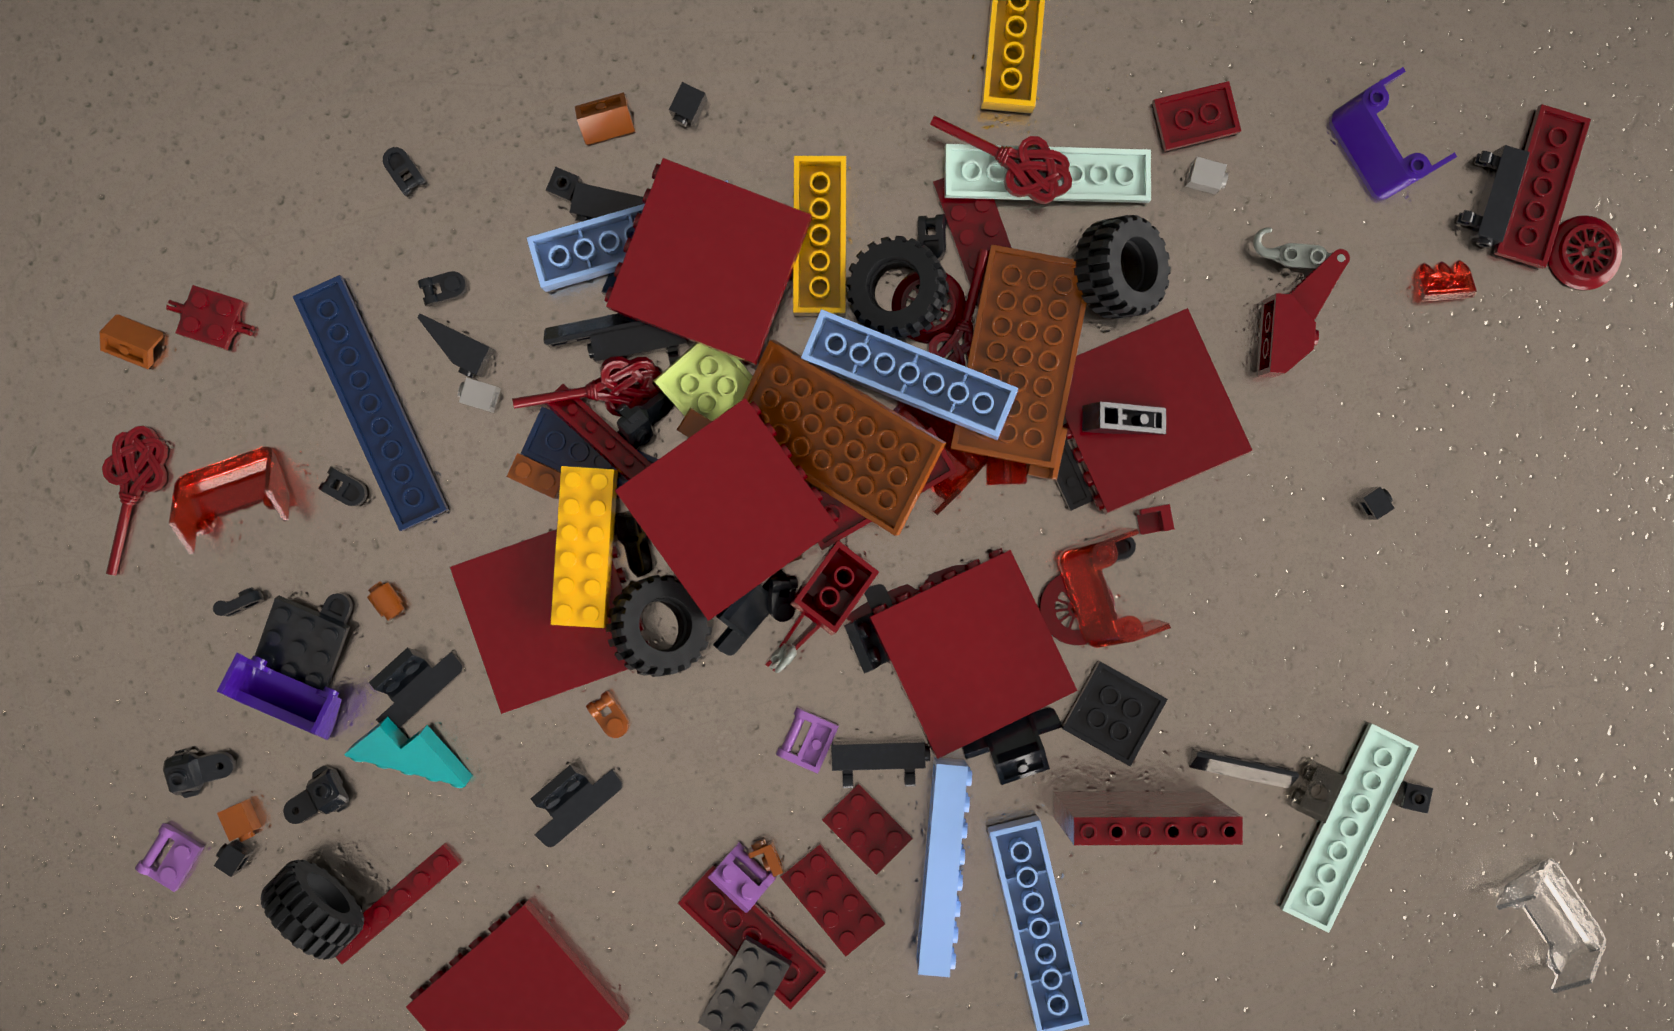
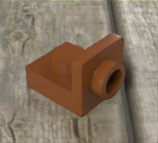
M761 839L751 844L752 848L747 853L749 859L764 853L765 856L761 858L766 871L771 870L773 877L783 873L784 867L773 840L766 842L765 839Z

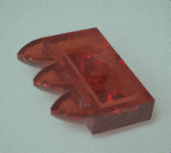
M1461 260L1456 262L1454 272L1443 261L1438 264L1436 273L1426 263H1423L1419 268L1417 284L1422 301L1474 298L1477 290L1471 270Z

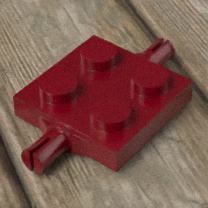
M192 285L188 299L184 304L169 300L168 304L172 306L166 305L168 311L180 314L176 334L224 350H228L231 340L237 332L252 336L253 332L250 330H255L253 325L241 322V312L245 302Z

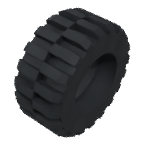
M1124 215L1097 221L1082 234L1083 238H1080L1076 246L1078 252L1074 255V261H1076L1074 276L1077 275V288L1082 291L1083 295L1081 297L1084 302L1089 303V307L1104 318L1119 319L1148 314L1159 305V302L1162 301L1166 294L1164 290L1169 286L1168 275L1171 274V266H1168V259L1170 257L1169 252H1166L1164 247L1166 243L1163 238L1159 237L1160 232L1157 228L1151 226L1152 223L1140 216ZM1121 259L1124 265V277L1121 270Z
M888 236L881 238V244L877 245L874 241L868 244L869 250L866 253L860 251L856 255L859 261L857 264L851 263L848 270L852 275L851 277H846L845 285L849 288V291L846 292V298L851 303L850 309L865 327L892 338L895 337L897 340H906V336L909 335L915 338L920 336V330L925 328L928 331L933 327L931 322L934 319L939 321L942 316L940 309L941 307H946L948 302L945 294L949 292V284L946 281L947 275L940 261L927 246H922L918 240L913 238L908 241L904 236H896L895 240H891ZM905 266L912 268L920 278V289L915 300L906 308L898 311H887L881 308L875 299L876 285L881 276L895 267Z
M654 575L628 585L622 590V594L615 597L612 602L615 606L608 611L607 617L611 618V623L606 624V632H611L612 639H609L608 642L610 647L615 646L617 649L614 655L618 660L624 659L626 661L624 664L629 670L636 669L637 674L643 676L660 677L684 671L691 667V663L697 662L702 657L699 652L706 650L709 644L705 638L711 635L712 628L707 627V618L679 579L675 580L674 576L671 575L661 577ZM651 602L665 604L672 610L677 619V638L671 648L659 651L652 648L641 635L639 628L640 615L644 607Z
M298 859L290 861L262 890L261 906L265 909L264 913L271 920L274 928L278 929L281 935L288 939L294 947L300 948L307 955H313L314 958L327 960L336 957L363 929L364 915L361 914L362 909L357 905L356 899L350 895L348 889L344 885L342 886L338 879L328 874V871L317 867V864L308 863L307 860Z

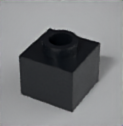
M555 167L546 191L554 197L571 203L576 182L582 183V179L575 174ZM565 179L567 181L566 186L559 187L560 180Z
M1372 487L1356 498L1369 520H1378L1395 509L1391 503L1393 498L1385 488Z
M1402 780L1396 805L1404 809L1428 814L1433 788ZM1419 794L1418 802L1416 803L1414 799Z
M238 840L229 844L225 843L216 854L218 860L214 867L232 877L242 870L254 850Z

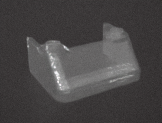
M1553 859L1539 862L1505 885L1496 907L1498 910L1510 906L1515 909L1523 907L1526 909L1550 946L1546 961L1549 968L1557 974L1551 990L1553 993H1558L1593 982L1606 947V940L1601 928L1558 863Z

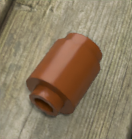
M380 581L368 590L370 592V595L367 596L368 600L379 615L385 617L387 621L405 609L402 606L403 601L389 582L383 584Z

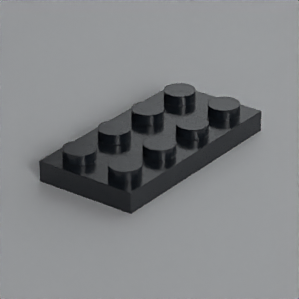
M747 935L698 1023L711 1031H753L792 961Z

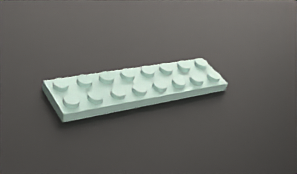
M970 144L945 145L944 198L1032 200L1029 196L1019 198L1009 194L1004 185L1007 169L1000 166L994 156ZM1007 146V147H1012V148H1014V149H1018L1019 146ZM1035 147L1027 148V150L1037 149ZM1049 147L1050 150L1061 152L1068 158L1070 163L1069 171L1072 177V187L1064 195L1055 197L1053 201L1149 203L1151 201V150ZM1039 172L1044 178H1046V173ZM1014 179L1015 184H1016L1017 186H1020V185L1017 183V181ZM1061 179L1058 181L1059 186L1062 185Z
M1372 723L1368 724L1280 906L1281 910L1328 933L1330 932L1419 746Z

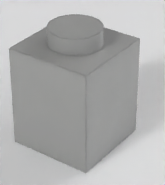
M1196 157L1191 163L1185 187L1216 194L1221 188L1224 189L1229 175L1225 173L1227 164Z
M466 377L465 383L462 382L458 389L459 403L494 413L501 388Z

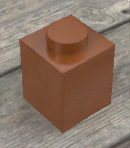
M250 799L217 813L229 842L236 838H239L240 842L255 836L254 830L262 827Z

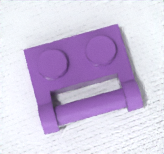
M796 707L794 711L795 718L782 747H778L776 755L818 774L839 725L800 707ZM804 720L812 724L797 755L792 753L791 750Z
M163 823L158 830L159 835L144 859L138 862L135 870L151 877L175 892L179 889L205 846L170 824ZM168 838L175 841L159 868H156L152 864Z
M738 842L708 878L746 913L775 881L776 876L773 877L771 872H766L753 858L749 859L748 854L743 850L745 847ZM735 858L740 860L761 880L759 885L733 863Z

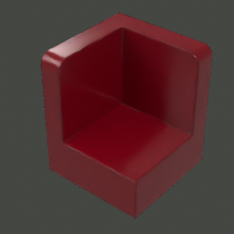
M1170 504L1135 510L1139 534L1144 535L1175 530Z

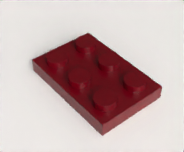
M1229 81L1152 101L1164 152L1241 132Z
M859 782L822 818V821L876 875L913 839Z

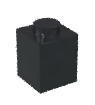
M682 82L669 108V112L673 116L672 120L684 127L687 124L695 126L707 101L706 93Z

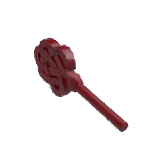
M935 115L931 120V126L994 156L1000 166L1007 169L1004 185L1010 195L1019 198L1029 196L1037 203L1047 204L1051 203L1055 197L1064 195L1072 187L1068 158L1061 152L1050 150L1047 142L1039 136H1029L1022 140L1018 149L1007 146L998 147ZM1029 147H1035V148H1037V149H1033V150H1027V148H1029ZM1039 172L1046 173V178H1044ZM1014 179L1017 181V183H1018L1020 186H1017V185L1015 184ZM1060 179H1061V181H1062V185H1061V186L1058 185V181H1059Z
M984 249L979 250L962 320L958 321L959 323L954 327L952 334L941 332L934 335L928 342V352L945 358L952 350L953 352L947 357V360L965 367L964 354L966 353L968 363L974 333L972 318L990 251ZM963 335L964 343L960 345L958 341L961 339ZM942 341H946L937 351V345Z
M620 356L610 357L600 367V378L592 380L585 387L512 398L513 406L516 409L587 397L596 401H605L606 409L612 415L621 417L615 411V408L619 406L618 404L624 403L632 409L635 406H643L655 395L662 392L653 380L663 371L654 366L653 361L647 357H636L632 360Z
M136 426L128 432H121L116 435L112 444V455L105 459L102 466L105 479L111 484L120 486L118 494L122 503L106 574L117 575L133 505L141 498L142 491L155 492L162 489L167 482V472L163 465L168 456V446L148 426ZM137 452H140V453H141L139 459H138Z

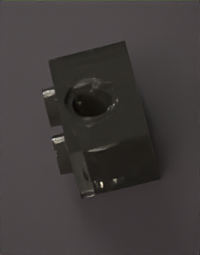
M1312 760L1310 764L1305 766L1301 777L1303 780L1299 788H1295L1291 795V807L1320 822L1326 823L1347 776ZM1320 784V794L1313 797L1311 794L1312 788Z

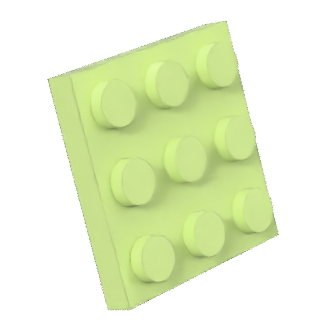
M695 343L653 381L684 417L689 409L692 408L713 421L742 401L753 376L737 358Z

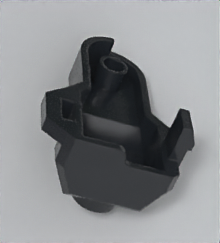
M663 392L655 395L643 406H635L632 409L622 403L615 408V411L622 416L617 421L618 434L635 449L647 444L651 437L654 436L652 426L667 415L674 404Z
M630 511L615 514L614 535L617 534L618 541L624 545L631 572L637 578L648 574L652 570V559L648 545L650 539Z
M187 749L175 751L173 756L166 758L163 765V772L169 792L181 795L184 798L197 796L205 782L229 776L236 766V759L234 760L229 753L223 751L202 756L188 752ZM218 763H223L224 767L219 766Z
M323 765L312 773V779L308 781L306 790L288 800L284 806V817L289 823H304L318 813H339L348 807L349 797L342 786L343 781L337 770Z

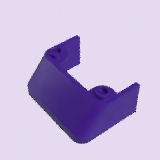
M1404 67L1337 108L1329 118L1330 128L1372 197L1378 200L1388 199L1457 157L1454 152L1433 166L1428 158L1421 153H1412L1403 158L1377 116V113L1385 109L1389 103V94L1385 86L1406 72Z
M236 653L217 692L297 728L329 740L342 701L338 697L339 692L326 686L323 691L313 688L266 667L268 663L266 660L254 655L251 659H248L242 654Z

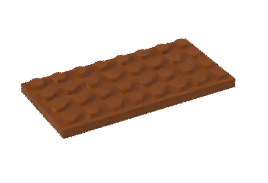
M991 245L967 368L1018 388V392L998 441L956 424L951 445L952 450L1046 468H1055L1087 304L1081 297L1083 295L1082 291L1077 288L1076 283L1078 279L1077 275L1074 276V268L1076 267L1074 259Z
M769 340L743 399L746 398L748 402L753 400L762 412L758 416L764 424L769 422L777 433L774 436L775 440L779 445L783 443L792 454V457L789 458L795 467L797 465L801 466L808 476L805 479L806 481L894 536L900 535L946 442L823 368L801 359V355L776 340Z

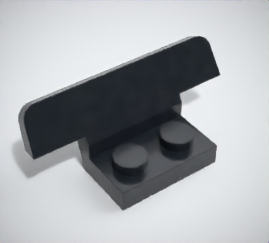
M780 569L770 578L778 577L779 579H785L787 575ZM768 580L763 586L759 584L716 615L720 621L728 626L713 644L716 649L728 656L734 655L769 614ZM785 589L780 590L779 595L785 594Z
M884 585L870 586L864 593L871 610L886 603L887 607L893 605ZM873 612L844 625L864 674L889 662L868 617Z
M407 647L369 682L374 690L387 694L394 702L376 721L380 723L386 717H389L400 728L461 673L463 669L462 662L455 653L450 652L437 665L433 666L422 653Z
M1052 708L1033 712L963 746L965 759L967 760L990 752L1001 785L1046 771L1050 768L1039 735L1062 728L1061 721L1056 711Z
M569 765L530 798L536 807L546 809L553 818L535 836L547 847H554L621 790L622 780L615 770L611 769L594 784L582 769Z

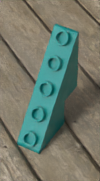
M386 717L357 740L344 754L355 762L372 763L379 768L399 770L406 775L415 774L425 777L429 781L449 783L456 788H464L473 776L428 725L408 739L389 717Z

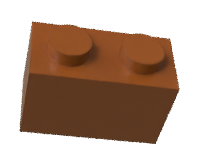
M517 453L506 477L551 498L559 499L561 472Z

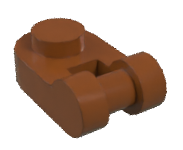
M609 691L602 693L601 698L596 702L591 701L586 705L589 713L609 737L619 738L628 731V717ZM608 706L612 712L605 717L601 710Z

